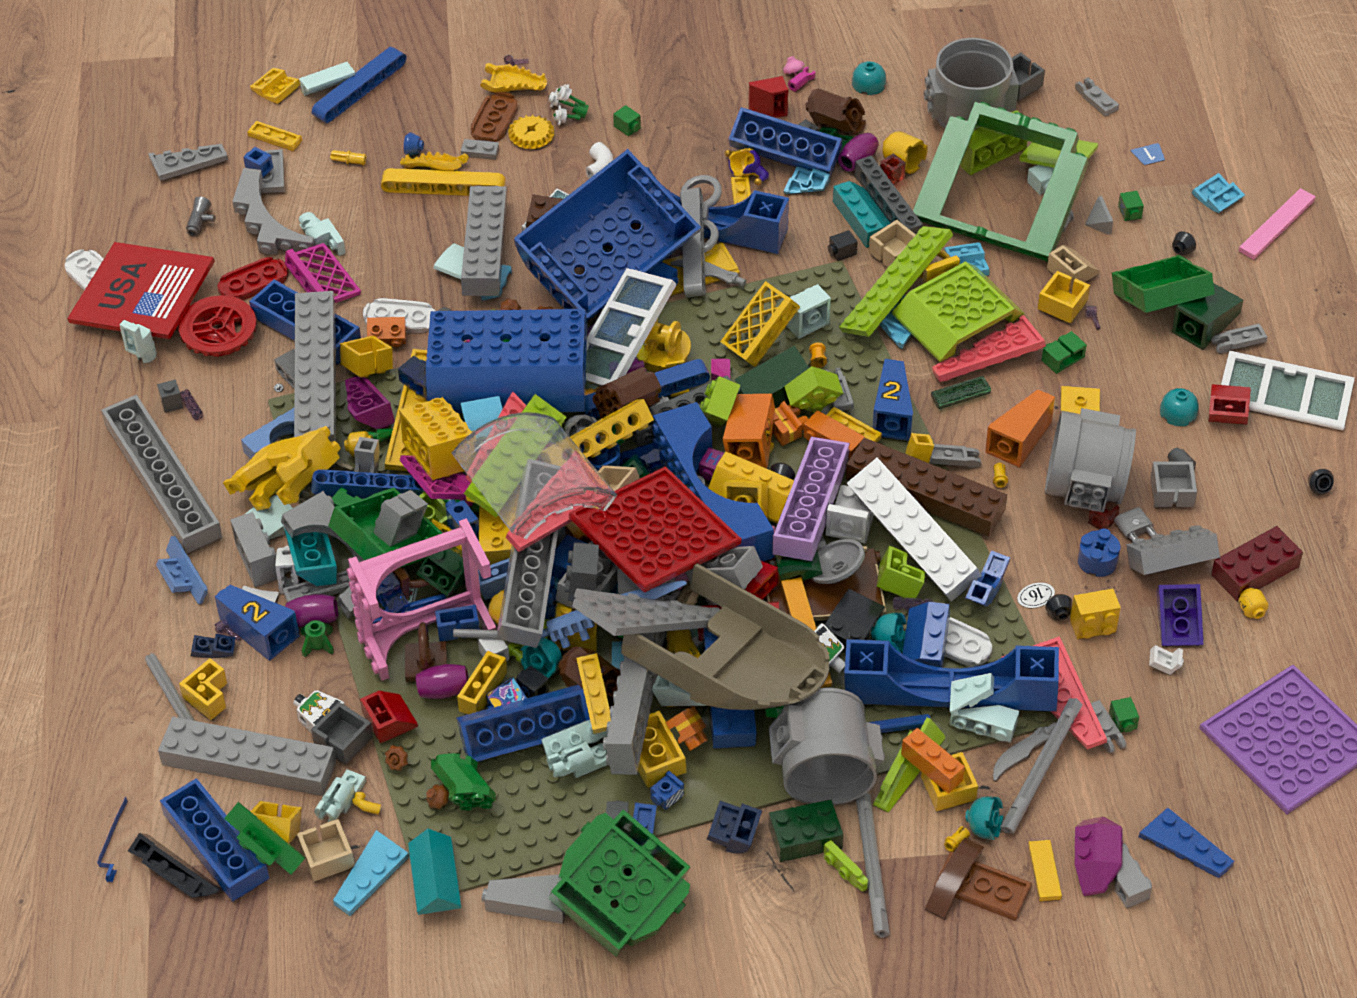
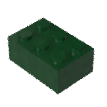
M832 799L769 812L768 827L780 862L824 853V844L830 840L840 849H843L844 834Z

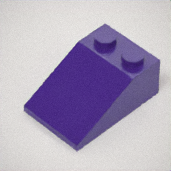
M1200 584L1159 585L1157 588V609L1161 645H1204Z

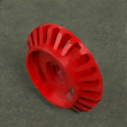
M225 295L210 296L188 307L179 323V333L182 342L186 344L189 350L193 349L194 353H203L204 356H225L239 351L242 346L248 344V340L253 339L254 332L257 329L256 316L253 309L239 298ZM234 322H238L242 326L240 332L236 333ZM218 324L223 325L219 329L213 328L215 325Z

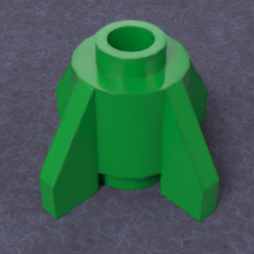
M315 620L309 622L301 629V635L305 637L301 650L302 656L306 657L312 652V649L320 650L322 648L331 655L334 653V648L327 638L333 632L331 625Z

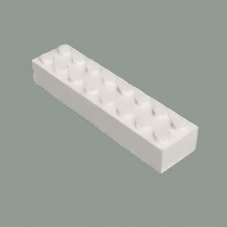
M878 458L874 459L847 482L853 493L951 602L971 586L973 579L977 580L982 576L971 560Z

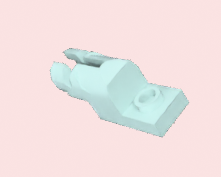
M306 212L299 217V222L301 223L299 225L307 236L314 237L315 245L325 243L326 246H330L332 250H335L338 256L346 254L344 240L329 218L320 221L312 212Z
M124 320L120 324L125 350L136 355L138 360L142 358L143 363L153 361L157 356L150 329Z
M584 742L572 748L562 750L560 754L555 753L548 756V767L550 771L554 770V777H562L573 772L575 778H578L606 766L607 750H604L603 743L590 748L587 742Z
M347 769L342 778L336 777L322 797V800L314 810L316 816L323 820L328 815V822L337 819L341 812L346 814L353 803L352 798H354L355 792H360L366 783V776Z

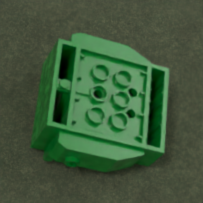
M624 809L615 819H612L607 813L597 815L591 823L588 821L580 830L581 835L566 850L557 885L549 895L551 902L615 957L627 944L633 946L655 936L674 912L679 914L686 906L684 901L690 889V884L684 878L691 866ZM629 869L631 875L626 876L623 871ZM600 887L601 893H595L593 888ZM616 901L618 907L612 908L610 903Z

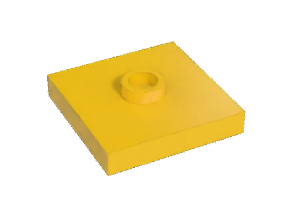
M1061 386L1060 412L1062 410L1080 414L1081 408L1100 411V389Z

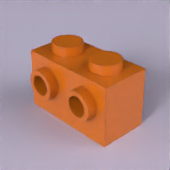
M405 317L367 318V337L375 336L393 347H400L402 344H406Z

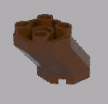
M815 89L812 90L808 97V102L805 103V108L816 126L829 125L848 133L859 134L866 125V120L862 118L865 115V110L857 98H845L826 90Z
M642 367L596 389V394L593 395L592 400L601 419L635 400L644 399L648 408L659 403L658 393H661L662 387L655 373L645 371L646 368Z
M574 646L563 655V659L560 660L558 667L567 687L579 685L583 689L576 658L596 654L594 650ZM597 653L609 708H611V706H614V691L618 690L617 677L621 676L620 669L614 667Z

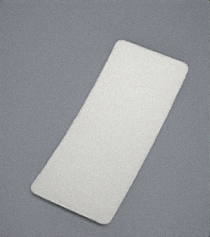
M247 586L242 588L247 592L272 602L276 601L279 592L258 590Z

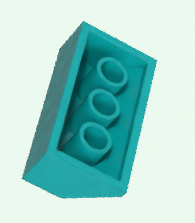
M851 181L833 186V203L864 246L868 248L870 236L891 223L865 188Z
M284 527L296 575L315 586L336 584L337 565L328 534L309 532L291 538Z

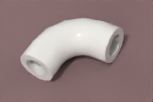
M602 142L595 143L590 149L589 154L596 162L585 168L588 179L613 161V154Z

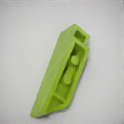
M926 717L920 730L940 746L945 739V735L930 718ZM902 747L873 803V806L885 812H890L920 772L917 767L901 755Z

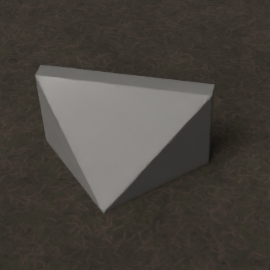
M1098 196L1085 225L1105 234H1111L1113 219L1103 197Z

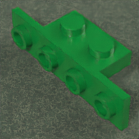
M239 801L224 818L240 832L236 837L239 840V844L244 849H250L254 852L256 858L263 864L267 863L270 866L275 861L292 875L306 858Z

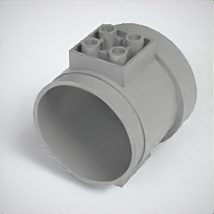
M964 38L953 41L944 46L938 53L936 69H928V75L925 77L926 90H924V100L928 101V113L931 112L932 118L937 119L944 129L950 116L955 118L960 116L968 121L975 102H986L994 108L1002 107L1007 111H1016L1019 83L1013 68V61L1010 54L995 42L981 38Z
M1081 408L1080 414L1061 410L1049 460L1045 494L1065 498L1064 505L1092 511L1104 512L1106 502H1114L1121 505L1132 464L1136 429L1119 426L1120 415Z
M820 688L815 694L802 701L785 705L781 714L769 727L772 763L782 765L784 788L794 799L806 804L832 799L833 805H839L862 797L876 783V769L885 759L880 725L866 722L863 702L855 694L837 688Z

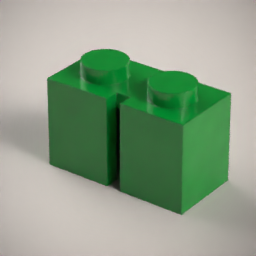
M1071 331L1066 335L1060 336L1057 341L1046 344V347H1043L1041 361L1057 374L1083 359L1087 344Z

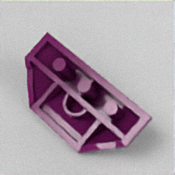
M1103 816L1083 820L1075 827V868L1084 896L1105 893L1108 885L1123 866V828Z

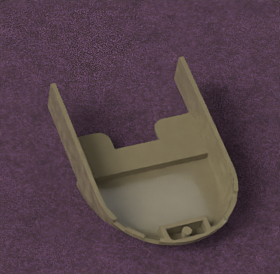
M695 564L693 567L690 589L722 607L707 624L708 630L719 638L698 658L686 652L673 654L640 634L624 635L621 650L623 655L690 693V700L717 708L758 710L796 703L815 694L822 687L829 673L830 658L826 646L823 647L819 641L820 637L810 627L699 564Z

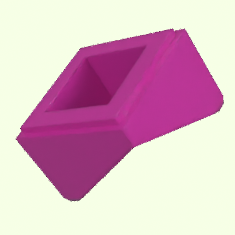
M711 359V381L719 376H728L730 378V359Z

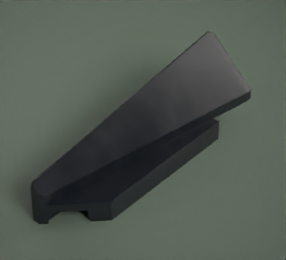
M139 833L128 849V852L143 859L141 863L191 898L223 893L221 887L148 834Z

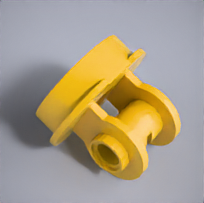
M657 318L636 357L639 361L643 360L644 366L649 372L655 373L665 370V363L679 360L686 362L691 350L690 338L686 332L681 330L680 322L674 321L668 326L658 323Z

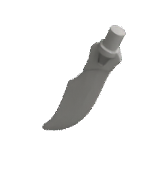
M683 259L673 261L670 264L683 267ZM705 262V276L716 277L728 284L745 286L746 279L739 277L737 272L727 271Z
M1054 722L1048 727H1039L1032 735L1005 751L995 764L993 780L997 781L1006 770L1027 758L1034 748L1046 742L1056 723Z

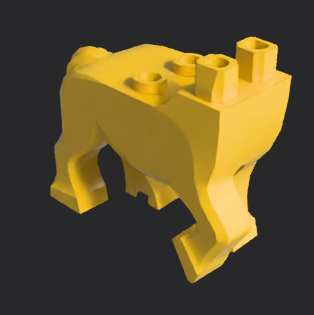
M327 426L320 427L303 435L274 442L263 447L246 465L237 470L223 484L230 495L235 494L236 491L241 493L244 490H255L249 501L256 511L270 508L271 503L269 499L275 492L284 505L296 503L301 491L312 482L313 473L317 470L329 469L340 458L337 453L341 447L337 442L329 441L328 437L331 432Z

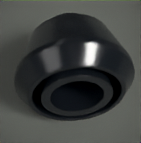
M1179 231L1172 242L1173 250L1179 255L1192 253L1196 250V240L1190 233Z
M775 463L769 469L789 479H795L794 470L786 463Z
M1328 469L1312 471L1308 477L1311 491L1317 495L1328 493L1334 485L1332 472Z
M1056 594L1048 599L1045 609L1054 619L1065 620L1071 614L1072 599L1065 594Z

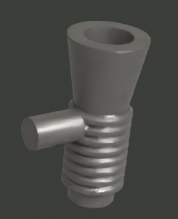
M196 197L194 199L193 211L186 226L187 234L190 236H197L200 233L203 222H215L216 220L215 215L206 214L212 205L207 198Z

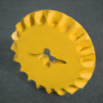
M533 114L531 117L525 115L524 118L519 117L518 120L513 121V124H510L508 134L511 142L516 146L525 149H536L547 145L553 139L554 126L551 124V121H547L546 117L541 118L540 115L534 117Z

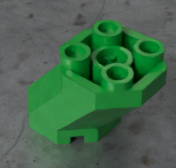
M456 753L437 755L436 760L434 758L431 760V769L449 790V800L452 803L459 805V809L464 811L472 810L475 807L483 809L492 808V804L496 799V793L477 771L478 762L467 755L465 759H461L460 754Z

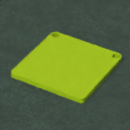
M1078 140L1077 152L1084 154L1089 159L1098 149V144ZM1032 142L1020 155L1019 160L1021 162L1055 168L1061 151Z

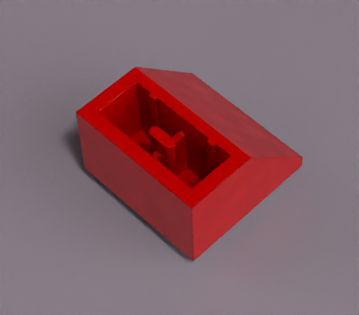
M783 76L749 82L748 109L774 118L788 116L789 90Z
M1212 384L1208 422L1247 425L1251 387Z
M379 690L360 699L362 714L365 719L371 722L372 731L380 744L418 727L417 721L400 694Z

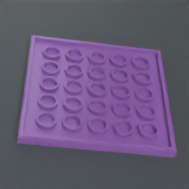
M1294 665L1283 670L1200 724L1199 729L1286 814L1357 768V724Z

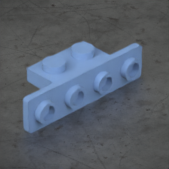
M171 536L166 548L170 558L158 559L156 566L172 593L191 591L197 603L202 604L207 595V586L202 581L198 571L193 566L176 536Z

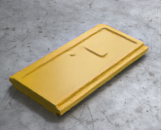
M723 243L716 244L705 253V262L727 271L737 272L738 275L740 274L738 266ZM683 255L663 261V263L678 269L679 281L670 296L684 292L683 267L670 264L673 261L683 259ZM705 276V285L720 281L716 277Z

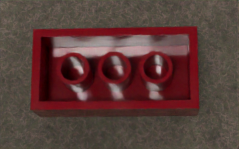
M1275 526L1215 559L1211 575L1238 601L1240 594L1248 588L1261 589L1299 568L1303 551L1278 526Z

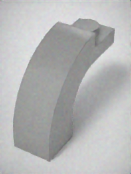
M359 437L354 450L355 472L378 473L379 440Z

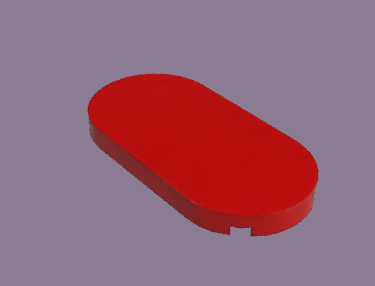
M273 257L262 258L224 274L217 285L219 295L246 300L257 295L272 280L283 284L288 278V268L285 262L279 258L278 260L273 259Z

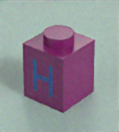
M708 448L699 463V476L706 480H711L724 452Z

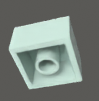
M818 284L790 297L801 307L786 326L798 339L830 324L831 298Z

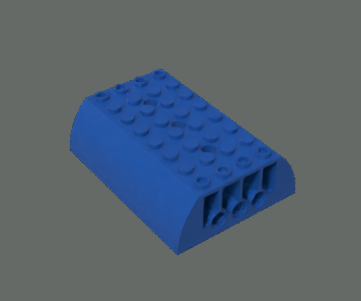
M627 149L514 238V242L527 269L564 309H585L587 321H589L604 309L626 268L649 273L698 234L701 226L632 152ZM639 223L641 228L634 230L631 228V224ZM605 245H611L613 250L605 252L602 248ZM578 267H582L585 270V272L581 275H578L574 272V270ZM629 277L618 297L639 280Z
M586 310L430 311L426 359L427 401L443 397L448 404H451L456 413H462L461 403L499 396L503 409L510 394L514 392L526 406L536 394L559 412H585ZM504 339H509L510 341H509V342H503L502 340H504ZM542 339H549V341H546V342H543V341H541V340H542ZM471 340V342L465 343L463 341Z

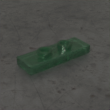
M980 376L932 391L931 397L938 409H942L990 394L991 387L984 376Z

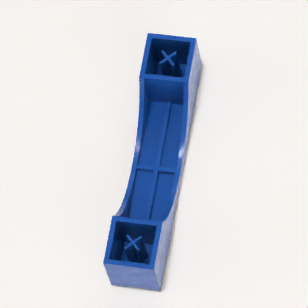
M646 167V169L652 174L650 168ZM665 188L674 197V199L682 206L680 197L669 191L667 188ZM754 190L750 196L737 204L723 207L712 206L709 208L708 220L713 222L718 228V241L778 254L788 231L789 198ZM704 227V238L710 239L711 231Z
M695 402L653 415L654 424H651L655 436L652 439L655 449L660 451L661 460L667 463V468L742 539L741 544L736 547L754 546L762 562L775 558L773 554L774 529L759 504L738 502L724 498L707 488L697 476L699 463L707 449H713L712 428L698 403Z
M847 639L844 671L845 690L858 696L863 704L950 707L951 681L992 673L994 677L993 695L980 700L971 708L1000 705L1014 710L1057 711L1059 647L1015 646L1006 656L986 665L971 668H942L910 659L895 649L889 641Z

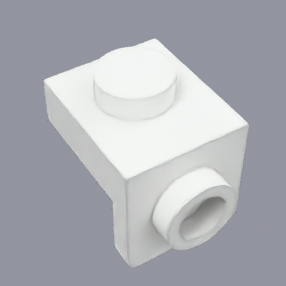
M1155 645L1150 649L1149 666L1171 675L1183 665V649L1178 648L1171 653Z

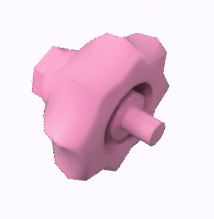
M791 56L787 58V64L783 71L785 74L794 73L796 76L798 75L797 72L802 70L805 64Z

